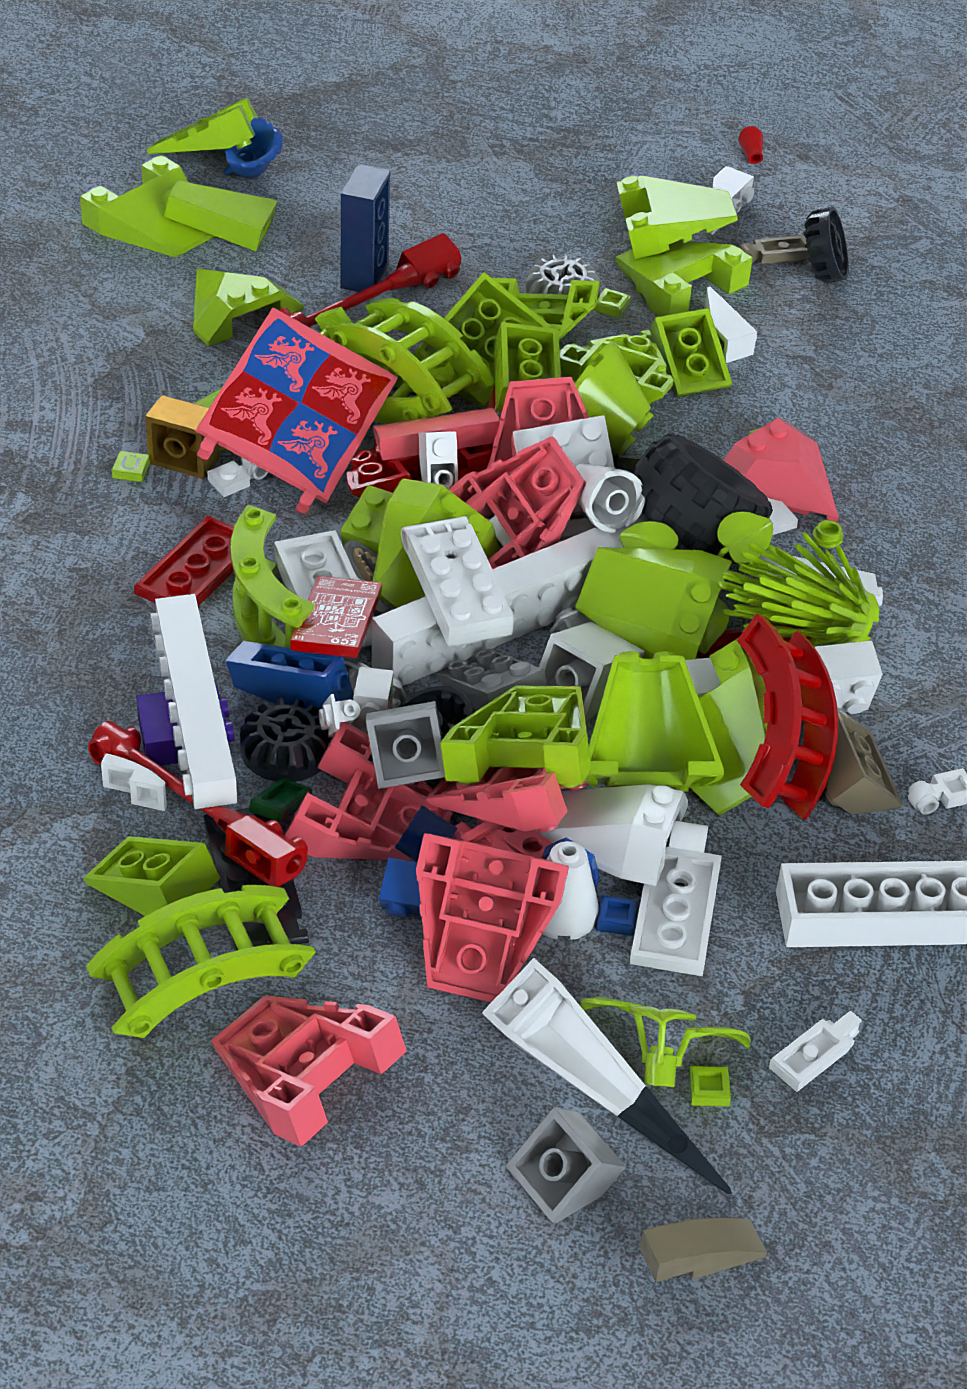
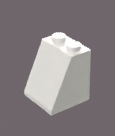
M591 621L551 634L539 668L544 669L547 686H581L585 721L587 722L599 711L614 655H619L626 651H635L642 658L645 651Z

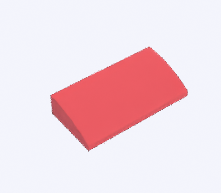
M493 408L376 425L372 426L381 459L389 460L419 455L418 433L456 432L457 449L492 444L497 435L500 419Z

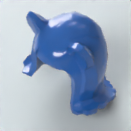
M261 117L253 118L251 126L255 135L250 138L252 143L238 150L236 146H233L225 151L228 165L223 171L224 174L234 173L244 178H254L264 173L270 161L276 158L275 154H280L283 143L281 132L273 127L272 123L267 122L266 119Z

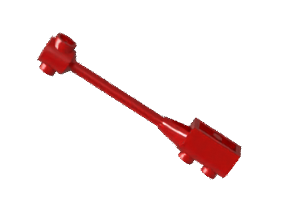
M441 233L402 251L396 271L386 277L384 281L306 317L299 311L291 313L288 308H281L279 311L311 328L318 324L315 318L322 312L342 307L346 311L389 290L392 291L411 286L417 287L422 284L427 289H430L438 283L439 276L443 274L448 279H451L460 271L461 254L445 233Z
M107 721L95 730L92 739L88 743V751L96 764L101 765L106 753L133 761L158 775L165 782L166 787L193 804L192 795L185 796L183 780L139 752L141 736L135 727L130 726L124 729L113 721ZM224 806L200 808V810L214 818V821L226 833L225 855L268 885L279 887L297 877L304 869L308 858V848L305 841L299 836H295L292 839L284 836L282 828L277 821L270 820L265 823L254 815H246Z

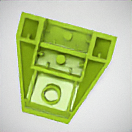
M402 479L386 504L373 582L382 583L380 599L393 609L426 597L409 556L404 550L401 538L402 527L466 516L476 533L487 559H490L500 550L493 523L443 485Z
M598 547L575 609L601 628L644 650L643 659H653L655 653L667 651L674 653V655L684 656L685 660H693L697 657L717 598L722 590L718 587V582L720 580L725 581L722 575L725 571H729L732 561L702 550Z

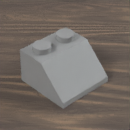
M435 701L366 714V725L378 789L445 777L440 744L442 735Z
M556 1107L549 1112L506 1164V1168L552 1223H558L602 1197L626 1168L624 1163L579 1112Z

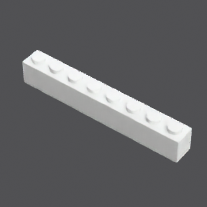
M191 594L155 599L156 613H150L153 633L159 632L158 635H155V646L157 655L163 654V657H159L161 677L168 676V679L163 680L166 700H173V702L168 703L170 722H177V726H173L175 747L182 746V749L178 750L180 771L187 770V774L182 775L185 796L192 795L194 809L237 803L236 776L196 596Z

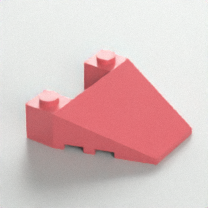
M572 377L511 381L509 383L487 469L491 467L493 462L498 460L504 462L517 456L513 431L589 418Z
M552 436L518 451L517 456L504 462L498 460L491 463V467L479 473L473 471L465 475L448 490L486 519L494 513L511 538L508 544L488 559L491 568L495 569L558 543L586 482L560 444Z
M341 722L339 725L340 729L332 737L317 767L347 783L339 804L336 808L307 793L284 836L289 839L295 836L301 837L307 845V854L315 858L388 860V857L406 861H418L424 833L443 836L453 811L428 804L426 797L433 789L424 781L378 789L368 734L346 722Z
M489 767L480 782L470 785H463L458 781H446L444 777L426 797L429 805L524 832L536 829L540 833L551 831L558 827L559 822L567 813L560 790L564 787L558 784L555 772L546 774L545 768ZM584 781L582 785L568 788V790L576 791L586 787L588 784Z
M263 996L214 1037L211 1042L274 1135L302 1147L328 1123L319 1097L323 1090L354 1063L382 1074L407 1052L396 1016L370 1005L357 1004L355 1009L339 1008L337 1002L325 1001L324 1007L308 1005L306 999Z

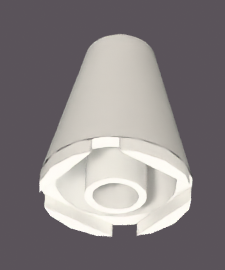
M589 464L575 466L586 482L577 502L595 527L602 531L614 533L619 532L617 529L634 524L642 513L645 504V498L641 494L642 483L640 479L627 470Z
M565 841L556 844L551 849L547 858L549 861L569 866L562 902L543 932V935L557 940L558 936H570V940L590 933L597 924L599 916V904L586 850L578 843Z

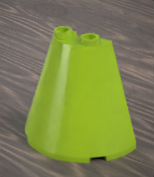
M626 651L619 655H614L589 744L591 770L584 780L587 784L597 787L598 783L605 784V788L650 784L668 786L671 789L689 792L691 784L699 782L700 787L704 788L723 777L724 768L684 656L674 655V653L667 651L655 653L653 659L640 658V654L635 651Z

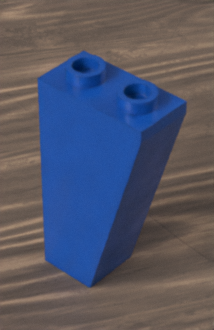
M242 641L225 660L234 687L276 704L279 698L284 699L285 705H294L295 700L300 699L304 702L305 709L311 704L318 709H322L323 703L331 694H334L335 702L353 700L354 697L349 674L341 656L298 652L285 647Z

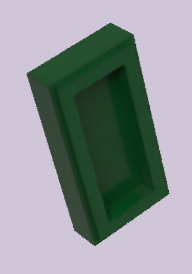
M281 778L251 799L249 811L277 822H282L298 810L306 794L312 795L313 789L289 779Z

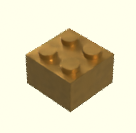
M161 395L145 416L150 464L204 479L208 474L207 471H210L219 459L218 444L208 460L197 456V452L205 437L195 431L209 408Z

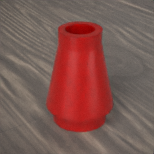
M755 126L745 127L740 132L738 142L746 154L749 163L758 164L763 160V133Z

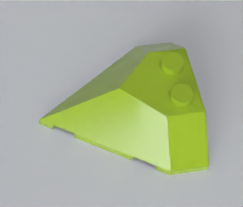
M197 268L193 332L208 347L233 337L232 318L267 306L270 310L272 308L277 310L288 308L291 313L304 310V305L296 297L266 277Z
M492 278L551 326L550 328L559 329V340L595 308L600 287L599 281L571 280L568 295L530 294L519 292L516 278Z
M650 330L640 331V335L630 337L628 334L590 340L589 346L579 347L575 343L568 344L560 351L561 373L564 377H572L575 383L589 364L593 365L600 356V351L611 340L615 341L649 404L663 398L674 382L672 376L666 373L667 365L656 343L651 341L652 334Z

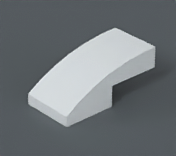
M105 754L101 762L103 787L129 792L131 794V804L165 811L167 807L166 785L158 775L128 759Z

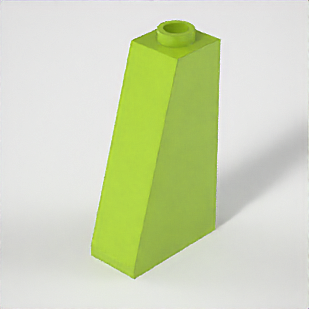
M177 181L172 190L167 189L163 199V205H166L164 217L255 252L273 223L278 201L270 198L183 181Z

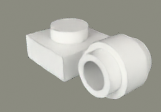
M241 458L240 466L233 460L207 471L208 481L223 497L249 487L251 478L262 479L268 472L244 458Z
M962 768L935 774L930 784L925 781L915 782L908 789V800L915 811L921 812L923 815L933 813L939 807V800H941L946 809L967 804V773Z

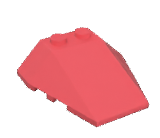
M424 833L416 875L420 893L419 906L423 924V948L427 987L492 1002L519 974L560 906L569 866L495 847Z

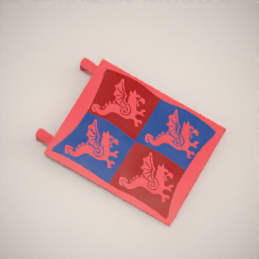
M272 308L198 425L195 432L205 438L200 445L197 456L208 460L217 444L304 491L295 509L306 515L315 498L325 504L328 502L398 377L281 311Z

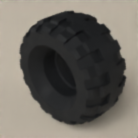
M667 434L659 441H653L631 472L642 483L641 494L645 498L642 513L650 521L660 522L669 526L678 536V542L688 547L689 550H702L717 556L721 549L725 547L719 542L717 532L721 521L726 516L735 512H749L770 518L773 511L767 496L737 469L701 445L680 435ZM729 552L726 553L723 558L732 561L731 565L735 564Z

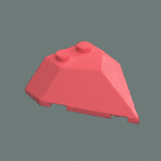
M778 417L736 442L723 461L733 466L754 483L767 498L782 501L791 512L809 515V512L827 515L826 520L838 522V513L818 444L794 425Z

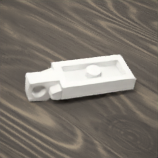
M849 1011L835 1023L831 1020H820L770 1060L769 1069L798 1092L849 1051L854 1045L855 1040L853 1038L859 1033V1024L862 1020L852 1011Z

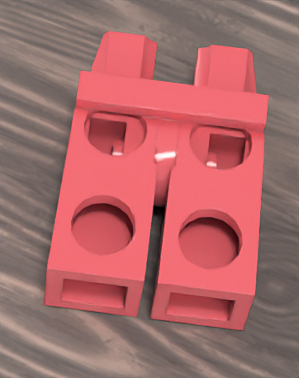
M476 818L478 826L472 828L463 821L452 828L453 839L542 858L546 846L553 844L536 830L524 832Z

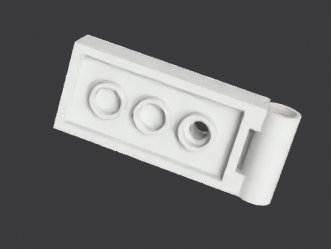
M466 516L402 527L401 538L404 550L409 556L448 647L512 635L514 615L476 533Z
M336 530L274 542L275 562L286 588L305 600H308L317 576L358 580ZM372 620L362 647L372 645Z

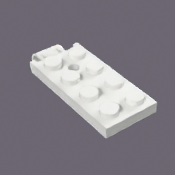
M675 820L671 830L669 847L666 846L664 867L656 886L648 884L643 886L630 964L703 976L722 857L721 855L704 853L708 826ZM676 883H683V884H685L686 886H685V887H680V886H677V885H675V884H676Z

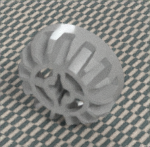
M551 255L547 261L542 258L528 269L525 280V293L568 295L571 280L599 281L600 283V277L589 263L585 264L579 257L573 261L569 259L568 255H565L564 259H557L555 255Z

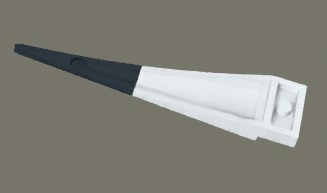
M535 958L526 965L482 1012L517 1047L726 1194H732L731 1188L562 983Z

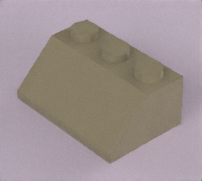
M837 707L838 739L831 773L826 783L827 790L824 791L826 798L834 807L840 806L851 815L900 808L903 806V803L872 733ZM805 725L801 727L803 733L805 732Z

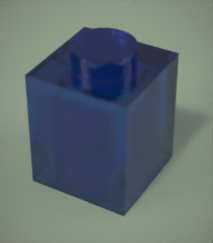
M421 805L395 848L418 862L424 833L452 838L458 828Z

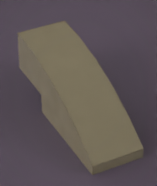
M703 1218L665 1224L643 1230L640 1250L655 1282L689 1273L693 1280L767 1256V1251L751 1220L741 1218Z

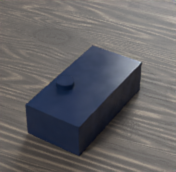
M358 164L341 192L340 288L360 292L379 283L389 265L390 170Z

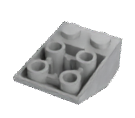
M493 649L479 651L475 654L476 657L467 661L453 662L448 665V669L437 673L438 679L445 686L462 691L476 711L515 685L547 686L544 669L512 658L510 655L498 653Z

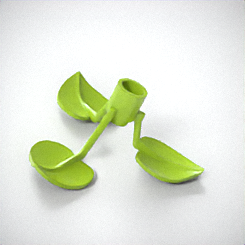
M735 512L726 516L721 521L717 532L719 542L725 547L721 549L717 556L723 558L729 552L732 560L737 564H749V561H751L745 558L741 552H748L760 558L762 555L752 550L749 545L756 544L767 550L773 537V522L769 518L749 512ZM655 521L634 524L625 529L619 536L623 548L675 549L678 545V536L674 530L666 524ZM717 598L699 647V652L703 654L710 650L728 626L729 616L723 613V609L728 608L720 598Z
M590 997L579 1002L584 1011L599 1007H617L634 1015L642 1051L641 1063H645V1085L675 1087L676 1066L682 1067L683 1055L689 1041L693 1038L707 1035L723 1037L737 1041L747 1049H750L751 1039L744 1031L729 1027L685 1028V1034L676 1056H673L674 1048L665 1047L666 1022L673 1019L696 1021L697 1015L679 1009L665 1008L659 1010L655 1007L607 997ZM642 1016H648L659 1023L657 1046H651L650 1053Z

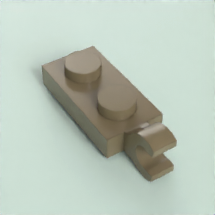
M804 235L754 239L753 244L744 243L738 247L753 257L752 263L759 259L761 264H774L775 262L784 261L796 262L807 259L809 256L807 248H805L806 238Z

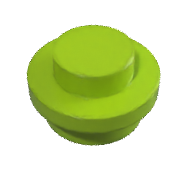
M831 520L819 522L812 534L814 542L823 548H834L836 544L840 545L844 537L841 526Z

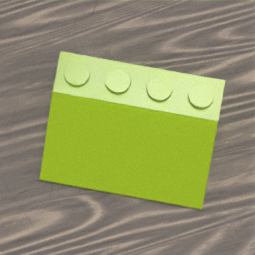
M485 272L480 275L444 317L463 335L461 340L469 350L475 349L489 369L494 381V344L501 322L544 328L551 327ZM424 341L415 351L414 356L419 361H422L437 352V350ZM494 384L471 393L468 392L467 388H464L456 393V395L484 407L490 400Z

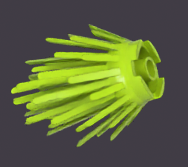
M802 532L805 541L836 578L808 549L803 548L800 544H795V548L822 574L777 546L769 545L767 550L756 544H750L749 547L752 550L797 575L748 552H741L745 558L751 561H749V565L740 563L739 571L754 576L759 580L729 570L725 571L722 577L743 586L722 580L718 582L719 588L734 592V594L730 593L725 596L760 607L734 604L735 610L723 609L725 615L753 619L758 613L764 616L770 623L801 627L774 626L782 638L792 637L797 630L800 631L805 637L812 638L809 641L814 647L870 641L871 637L868 634L873 622L878 623L879 605L876 597L865 590L856 567L851 568L842 548L836 544V552L849 578L834 556L827 549H825L824 554L805 532Z

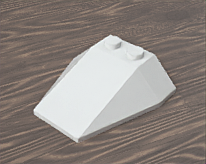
M650 784L561 791L567 813L559 822L558 827L540 834L552 843L566 837L578 843L584 849L594 854L597 868L620 879L656 886L664 867L666 842L675 820L682 821L688 807V799L684 791L671 789L668 786Z

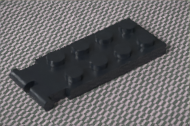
M249 808L235 810L246 815H254L265 823L272 820L249 811ZM208 814L204 815V826L213 863L220 876L218 880L219 888H222L224 893L242 891V885L270 886L225 855L226 833L218 826L214 818ZM294 879L279 886L285 889L289 899L276 915L290 943L300 945L309 943L307 929L299 930L297 919L302 918V911ZM242 922L254 947L268 945L267 941H272L264 923ZM233 941L234 951H237L238 949L236 947L235 942Z

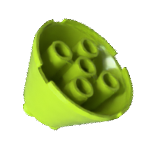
M611 340L600 351V356L593 365L589 364L574 384L585 406L588 417L605 416L612 456L616 454L622 456L636 440L632 436L635 431L640 433L654 415L650 412L651 406L621 349L615 341Z

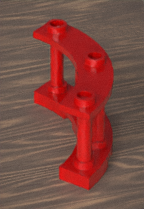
M757 613L740 635L737 642L751 658L757 673L762 675L766 692L763 693L764 723H767L764 744H759L755 759L740 786L762 807L770 808L776 797L781 795V799L802 819L806 820L824 791L835 758L838 739V711L834 687L828 669L820 654L800 631L797 630L789 642L783 640L776 628L764 616ZM802 721H805L803 746L798 745ZM796 758L800 761L789 784L785 781Z

